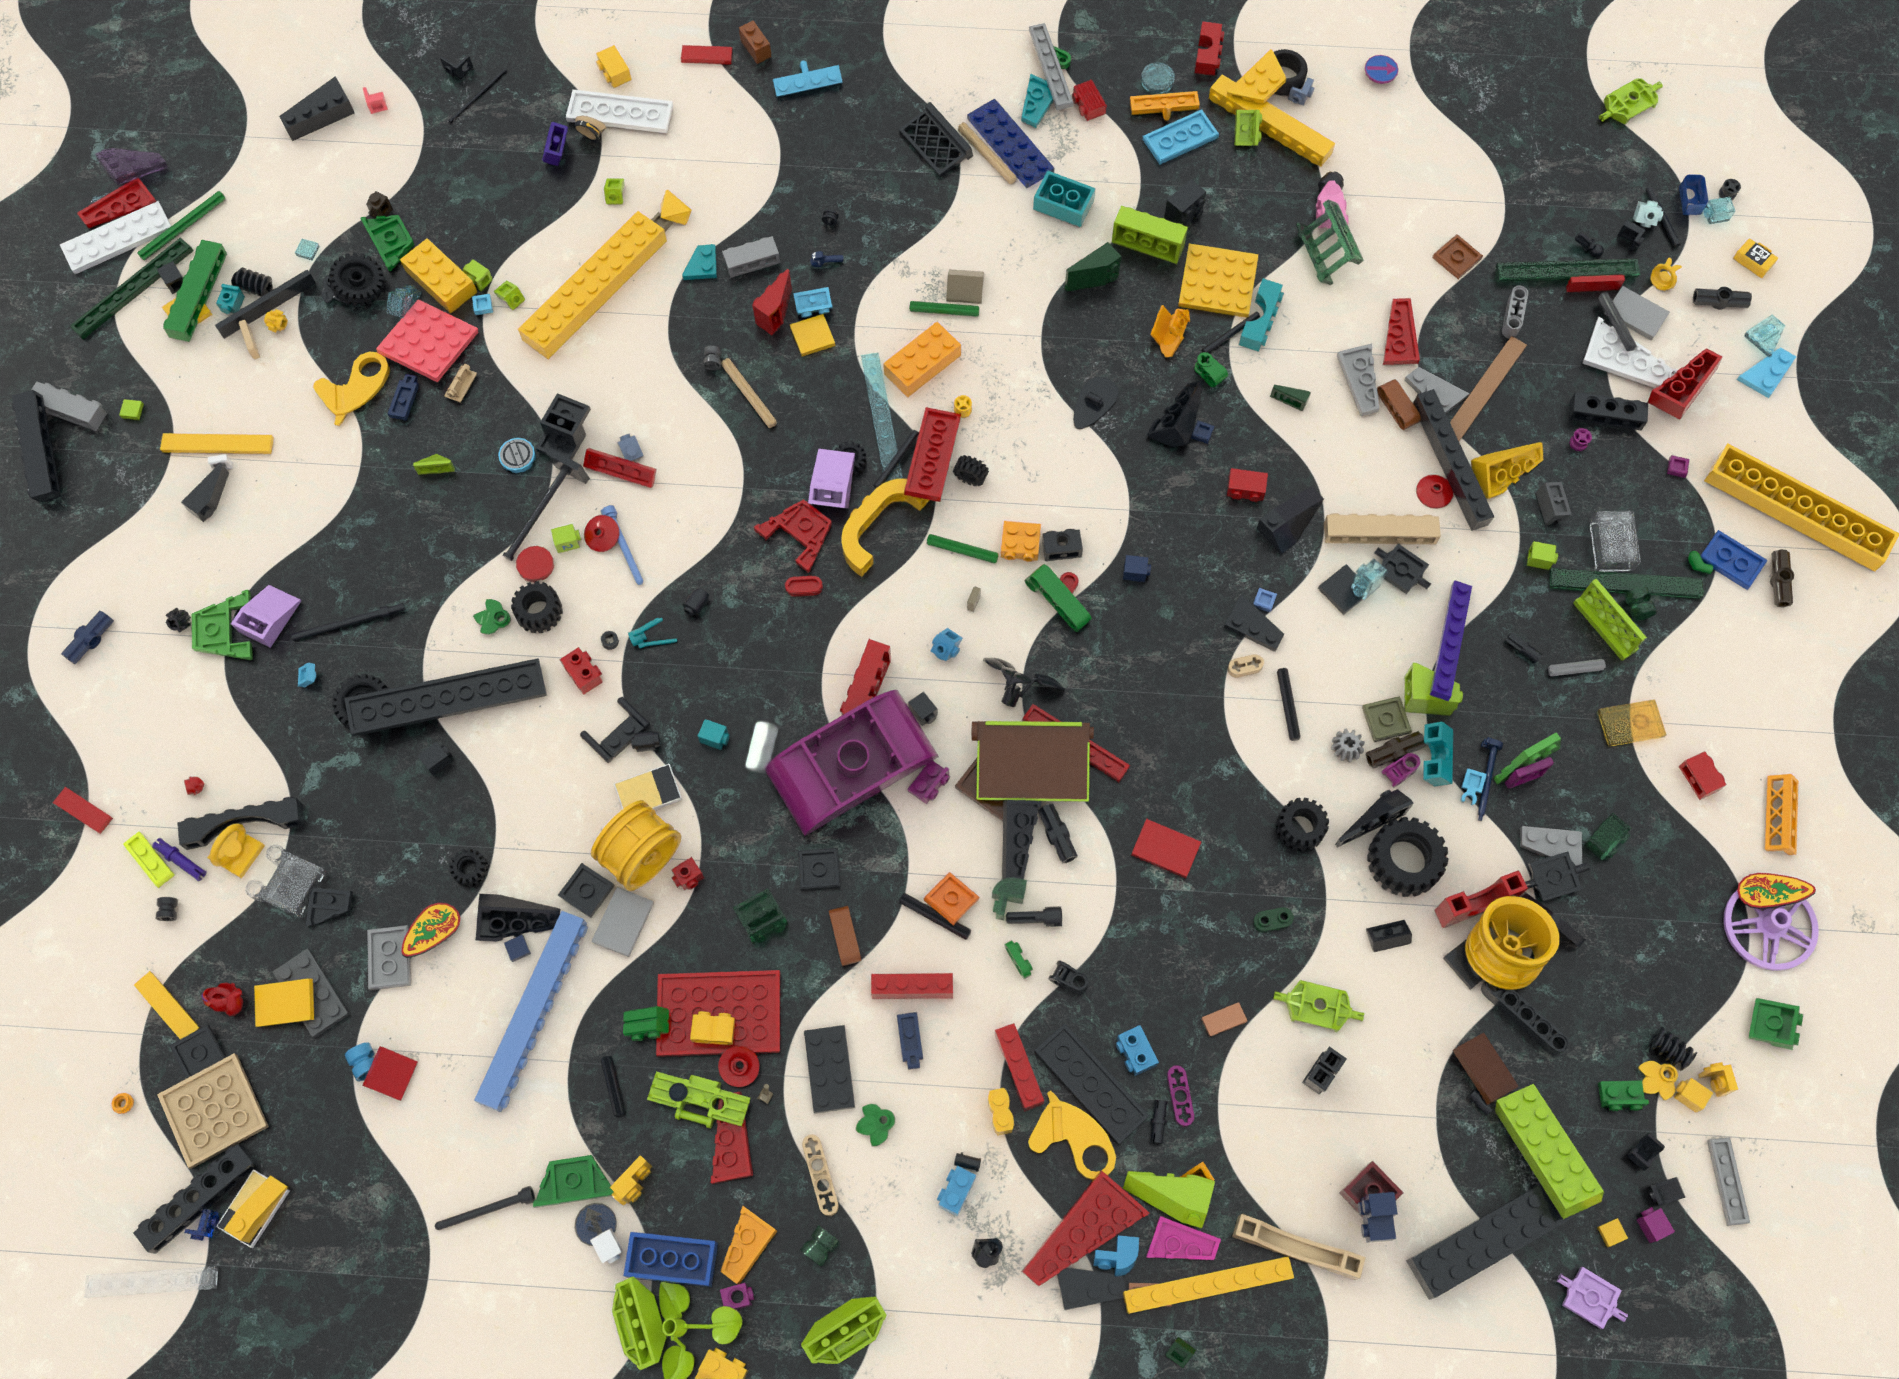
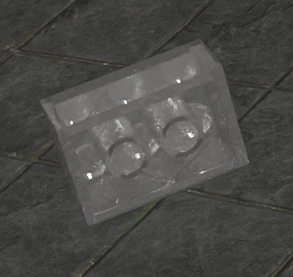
M1596 511L1589 520L1596 571H1634L1641 562L1634 512Z

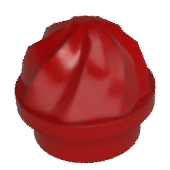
M190 776L189 779L184 780L187 795L193 794L195 796L203 790L204 782L199 777Z

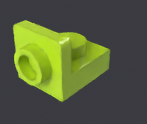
M624 178L606 179L604 186L606 204H623Z
M507 280L494 290L496 296L504 300L512 310L525 301L519 288Z

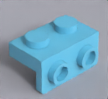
M828 287L793 293L797 315H801L802 318L812 316L814 312L826 314L833 308Z

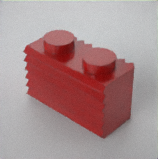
M1091 79L1074 86L1072 100L1075 104H1078L1081 116H1085L1086 121L1106 114L1107 105Z

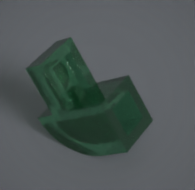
M1005 878L995 885L992 891V898L999 900H995L993 907L996 919L1004 920L1007 901L1023 904L1027 880Z

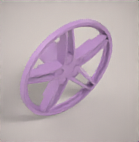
M1737 890L1731 895L1724 910V928L1732 947L1746 961L1762 969L1781 971L1798 966L1812 954L1818 941L1819 929L1814 910L1807 900L1795 903L1789 911L1783 909L1786 906L1777 907L1775 910L1772 908L1763 909V911L1754 908L1758 915L1757 918L1732 922V910L1739 896ZM1801 904L1806 909L1811 921V939L1790 925L1792 922L1791 916ZM1755 924L1756 929L1733 930L1732 928ZM1788 932V933L1792 934L1793 936H1795V937H1797L1798 939H1800V940H1802V941L1808 943L1809 945H1806V944L1800 942L1799 940H1797V939H1795V938H1793V937L1787 935L1786 933ZM1735 933H1763V961L1749 954L1738 942ZM1780 937L1806 949L1800 957L1791 962L1775 964ZM1768 939L1772 940L1769 963L1767 962Z

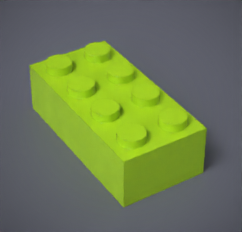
M1121 206L1114 221L1111 242L1177 264L1184 249L1188 227L1134 210L1131 207Z

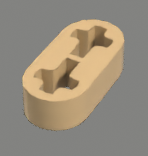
M1257 654L1233 659L1229 663L1228 673L1234 678L1259 673L1263 668L1264 660ZM1252 661L1259 663L1258 667L1251 665ZM1234 665H1237V667H1241L1239 672H1237L1236 669H1233Z

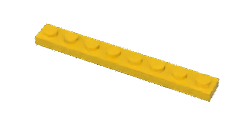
M1288 1256L1124 1291L1123 1295L1127 1313L1130 1314L1293 1279L1294 1275Z

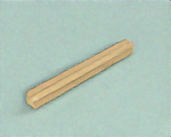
M965 122L959 124L958 130L1009 184L1014 183L1017 180V176Z
M729 358L721 362L722 367L768 428L777 424L776 419Z

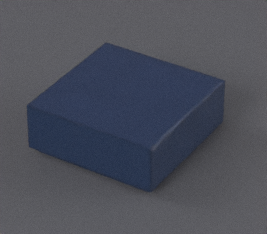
M1197 420L1191 438L1208 444L1215 426Z
M523 935L504 942L512 962L531 954Z

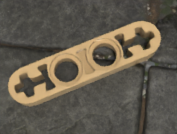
M808 1135L803 1139L802 1147L819 1208L825 1216H833L837 1213L839 1204L823 1147L816 1135ZM810 1139H812L814 1142H818V1144L815 1145L816 1153L821 1151V1155H814L811 1158L808 1157V1155H813L811 1148H806V1145L809 1144ZM816 1159L823 1161L824 1166L820 1171L812 1169V1162ZM820 1180H827L829 1182L828 1190L823 1192L818 1190V1182ZM832 1192L833 1196L828 1197L831 1203H835V1206L829 1212L827 1209H823L826 1201L825 1198L820 1199V1196H825Z

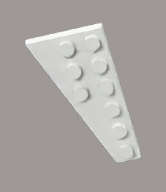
M1598 317L1582 362L1583 364L1653 388H1658L1663 384V381L1676 374L1677 369H1672L1664 364L1665 361L1663 359H1657L1651 355V351L1636 341L1637 347L1635 350L1626 351L1615 328L1608 326L1603 322L1602 318Z

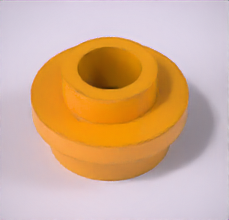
M127 1093L117 1094L112 1100L114 1112L118 1114L129 1112L134 1104L132 1096ZM126 1100L125 1106L121 1107V1102Z

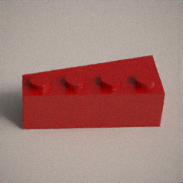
M1706 348L1690 360L1686 366L1681 367L1676 374L1663 381V384L1658 388L1653 389L1647 403L1680 420L1714 375L1723 356Z

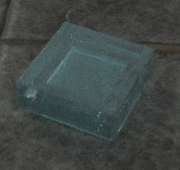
M301 239L295 254L298 257L313 261L320 246L316 242Z

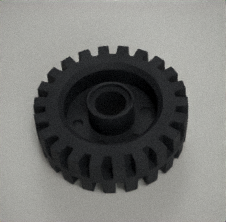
M347 253L345 258L340 256L339 261L336 259L334 265L330 267L329 281L331 290L336 297H339L340 301L343 302L345 300V304L348 305L352 302L353 306H357V303H360V306H364L365 302L371 304L372 300H377V296L380 297L384 288L383 270L375 259L372 260L371 256L368 255L365 258L363 253H360V256H357V253H353V256Z
M357 674L354 675V679L349 677L347 678L348 682L340 683L341 688H336L337 694H333V711L338 720L348 729L350 727L344 698L388 689L379 678H375L373 675L362 674L360 677Z

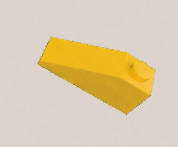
M270 1175L235 1212L224 1230L240 1241L250 1243L288 1186Z

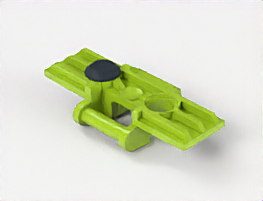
M656 1071L647 1100L677 1108L675 1119H686L706 1125V1128L711 1129L715 1119L742 1127L751 1098L721 1090V1082L712 1081L696 1075H691L690 1079L687 1080ZM717 1099L724 1101V1106L720 1110L714 1109ZM694 1104L709 1110L708 1117L685 1111V1105Z

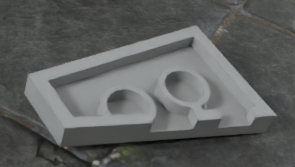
M1420 367L1405 377V381L1418 394L1434 389L1446 414L1469 396L1468 392Z

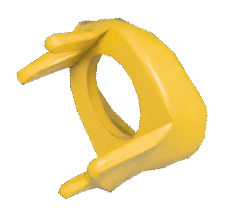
M1668 258L1665 264L1655 266L1650 275L1652 284L1662 291L1675 287L1677 282L1675 272L1682 268L1681 265L1671 267V258Z

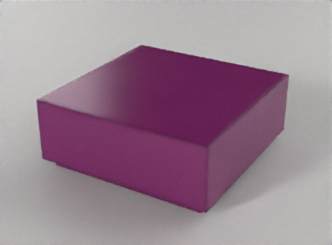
M1671 455L1669 457L1667 474L1686 478L1690 459Z

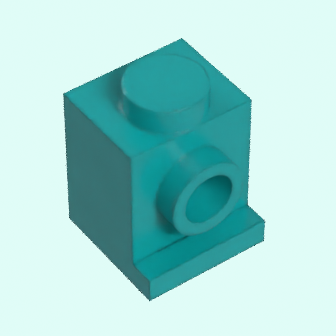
M222 284V290L216 304L221 312L234 314L240 310L245 296L239 287Z

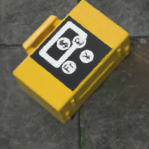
M1749 238L1736 252L1733 259L1760 278H1763L1774 266L1778 257L1772 254V250L1762 243H1756Z

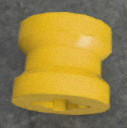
M966 395L958 396L954 400V413L961 414V418L968 417L972 413L971 399Z

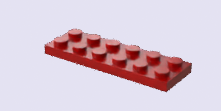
M925 408L904 495L941 502L961 414Z

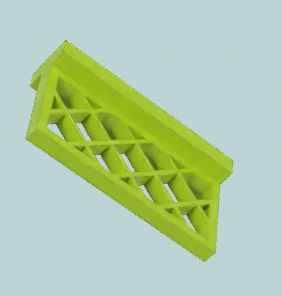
M1597 579L1593 580L1583 594L1573 602L1622 661L1637 652L1638 647L1647 638Z

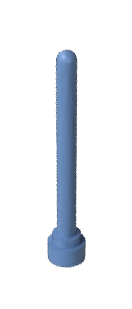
M613 505L604 507L601 510V514L613 518L617 523L615 507ZM619 527L618 543L636 583L642 585L643 578Z

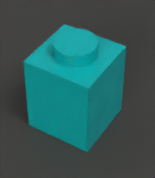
M706 719L698 734L700 743L720 750L723 745L728 743L730 737L726 726Z

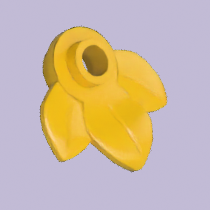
M1648 1061L1638 1067L1646 1076L1642 1081L1644 1093L1655 1094L1659 1092L1663 1100H1667L1674 1095V1082L1678 1078V1072L1671 1064L1660 1065L1655 1061ZM1664 1071L1669 1073V1078L1664 1076Z

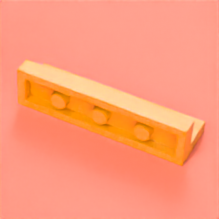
M1792 774L1770 775L1767 777L1766 851H1784L1788 855H1796L1799 781ZM1783 780V787L1775 791L1773 789V782ZM1780 797L1783 800V804L1775 810L1773 802ZM1779 815L1782 818V823L1775 829L1772 826V821ZM1779 834L1781 836V845H1771L1772 839Z

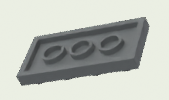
M308 948L272 971L278 982L313 979L314 1020L303 1021L313 1038H316L350 1015Z

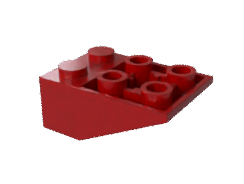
M789 269L779 274L776 281L769 285L765 292L754 300L752 305L756 325L770 335H773L784 323L792 292Z

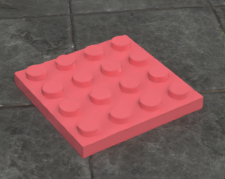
M418 299L376 350L377 353L438 382L479 332L477 327Z

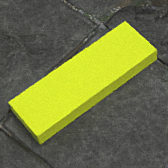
M140 831L123 843L156 887H161L175 876Z

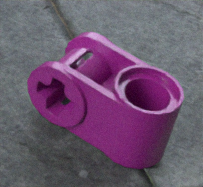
M1408 753L1396 762L1388 765L1381 773L1388 777L1392 782L1391 786L1395 788L1416 772L1420 766V758L1414 753ZM1405 762H1412L1414 767H1408Z

